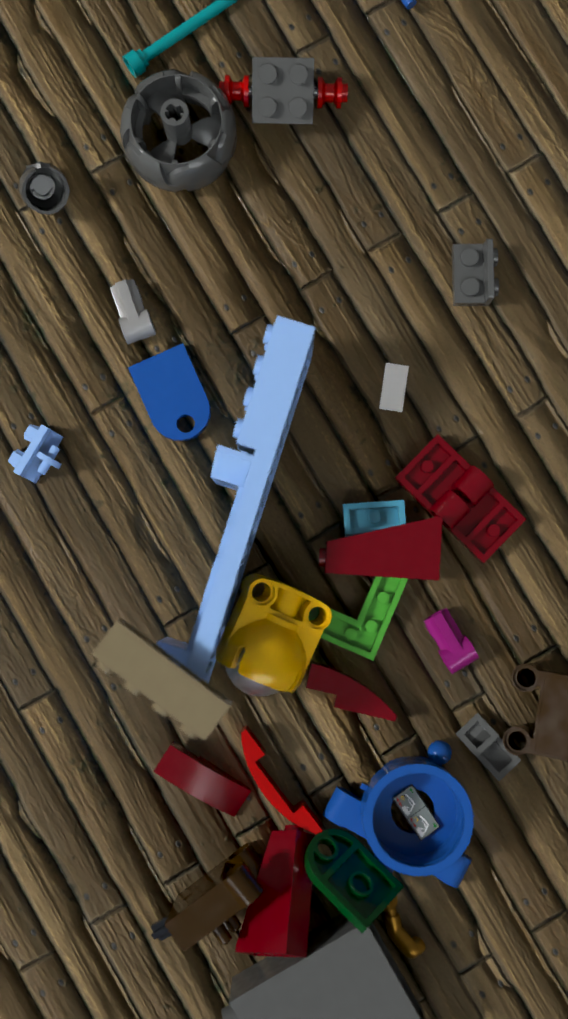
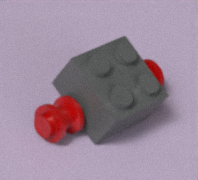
M252 57V85H250L249 75H245L242 82L232 81L230 75H225V81H219V88L227 96L230 105L232 101H242L244 107H249L250 98H252V123L313 124V99H316V96L317 109H322L325 102H334L336 109H341V104L347 103L348 83H342V77H337L335 83H325L323 77L318 76V87L316 89V86H314V58Z

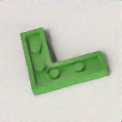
M375 576L357 619L330 608L332 620L329 626L324 629L321 638L374 661L408 579ZM319 607L311 609L308 616L309 621L318 617Z

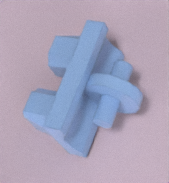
M30 424L24 432V439L31 443L25 453L19 449L13 451L8 462L15 468L14 473L33 483H37L42 474L45 475L51 465L57 469L62 465L54 459L60 451L58 446L63 436L43 424L40 427Z

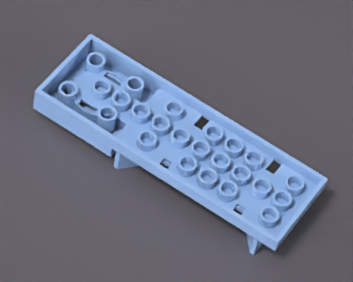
M278 315L274 325L268 324L263 339L265 354L264 356L258 355L253 370L256 383L254 388L250 386L247 388L243 401L246 414L244 419L238 418L234 428L233 437L237 438L236 444L241 452L221 445H217L211 479L215 484L236 490L237 493L189 643L170 637L157 641L159 647L208 684L216 662V649L231 615L313 356L316 327Z

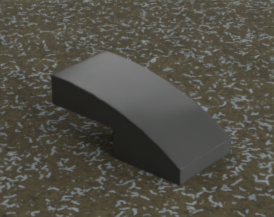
M479 713L455 733L498 781L521 761L517 755H513L505 749L503 740Z

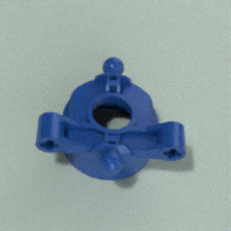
M436 740L432 742L427 751L428 758L407 756L396 758L386 763L371 778L368 784L361 783L360 789L364 790L362 798L343 787L336 786L322 815L334 824L347 828L367 839L372 851L375 853L374 857L391 874L397 871L410 876L434 875L449 886L459 887L472 861V858L465 854L464 851L471 842L474 818L471 802L466 791L448 770L442 766L452 756V749L446 741ZM411 784L415 789L424 791L430 797L433 805L432 814L441 826L422 841H420L414 830L409 831L399 827L392 819L391 814L392 798Z

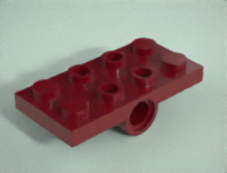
M439 434L394 478L433 517H443L442 525L481 563H485L526 520L494 488L493 482L485 473L477 467L470 465Z

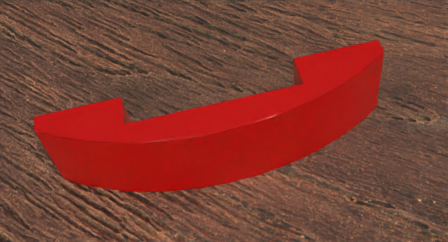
M246 725L241 731L243 752L251 775L261 792L288 820L311 833H321L323 831L322 823L305 800L302 799L293 806L260 763L259 759L265 755L266 749L249 726Z

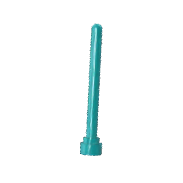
M216 0L144 50L138 49L134 51L132 49L122 56L126 67L135 78L146 72L149 61L239 0Z

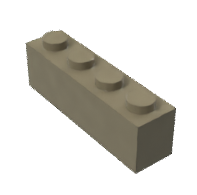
M124 619L117 620L91 654L98 660L95 663L97 667L110 676L116 673L126 682L123 685L128 691L138 697H141L142 694L154 702L151 707L157 713L167 719L170 715L182 723L179 728L194 740L200 737L205 741L232 704L231 700Z

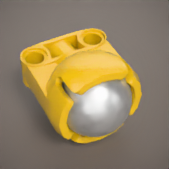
M250 574L242 582L241 594L216 649V660L226 667L231 682L246 694L269 696L279 691L294 693L303 680L324 629L331 623L332 612L326 604L297 588L267 576ZM258 583H263L265 587L263 594L259 597H253L252 590L254 586ZM319 607L318 617L309 621L308 616L311 609Z

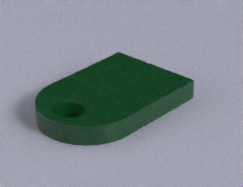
M339 829L323 830L313 837L306 848L304 866L308 877L362 934L404 888L348 832ZM318 844L328 846L332 856L321 854L318 850Z

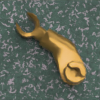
M396 896L383 910V912H386L384 918L388 936L407 958H417L425 951V943L420 937H411L402 927L400 914L396 911L398 902Z

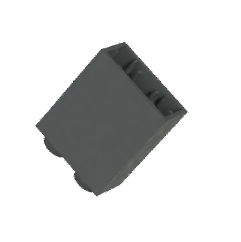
M342 913L308 933L307 958L266 957L233 976L229 1005L222 1008L223 1019H426L421 1006L374 923L372 922L362 934Z

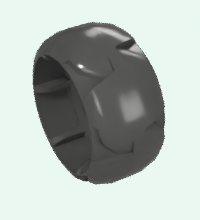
M170 69L147 77L138 84L135 94L127 99L121 115L120 135L128 160L141 178L159 189L175 193L184 189L189 192L203 189L222 175L231 157L234 156L237 144L234 111L224 92L212 80L200 73L191 71L189 75H186L176 69ZM186 103L203 107L209 111L211 117L204 118L191 125ZM156 113L162 119L168 140L162 142L149 152L143 140V127L150 124L152 121L151 115ZM191 138L208 146V150L194 160L179 163L178 160H175L176 146L187 144Z

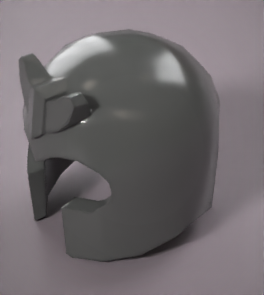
M39 161L26 166L19 181V192L22 200L28 207L40 214L50 215L57 213L67 204L70 194L67 179L62 171L51 163Z

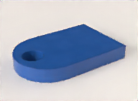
M183 343L128 367L154 427L161 435L170 440L182 442L196 438L206 429L211 416L210 403ZM186 416L193 418L195 421L193 430L184 433L178 429V422L181 418Z

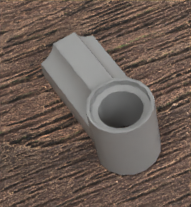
M125 279L110 287L120 316L118 321L126 343L131 344L156 335L148 310L144 308L135 280Z

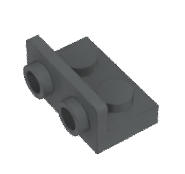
M486 239L484 244H453V306H489L494 296H498L499 279L494 278V267L498 264V249L493 248V239Z

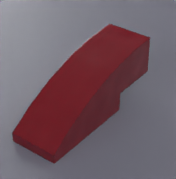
M311 661L306 688L335 694L333 699V706L335 708L396 721L397 715L366 685L333 667Z
M175 741L170 744L153 771L188 794L235 817L251 792L250 788L202 756L197 757Z

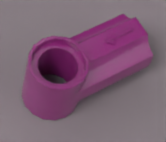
M447 608L437 611L423 620L439 648L438 653L451 674L479 659L475 648L469 639L462 635Z

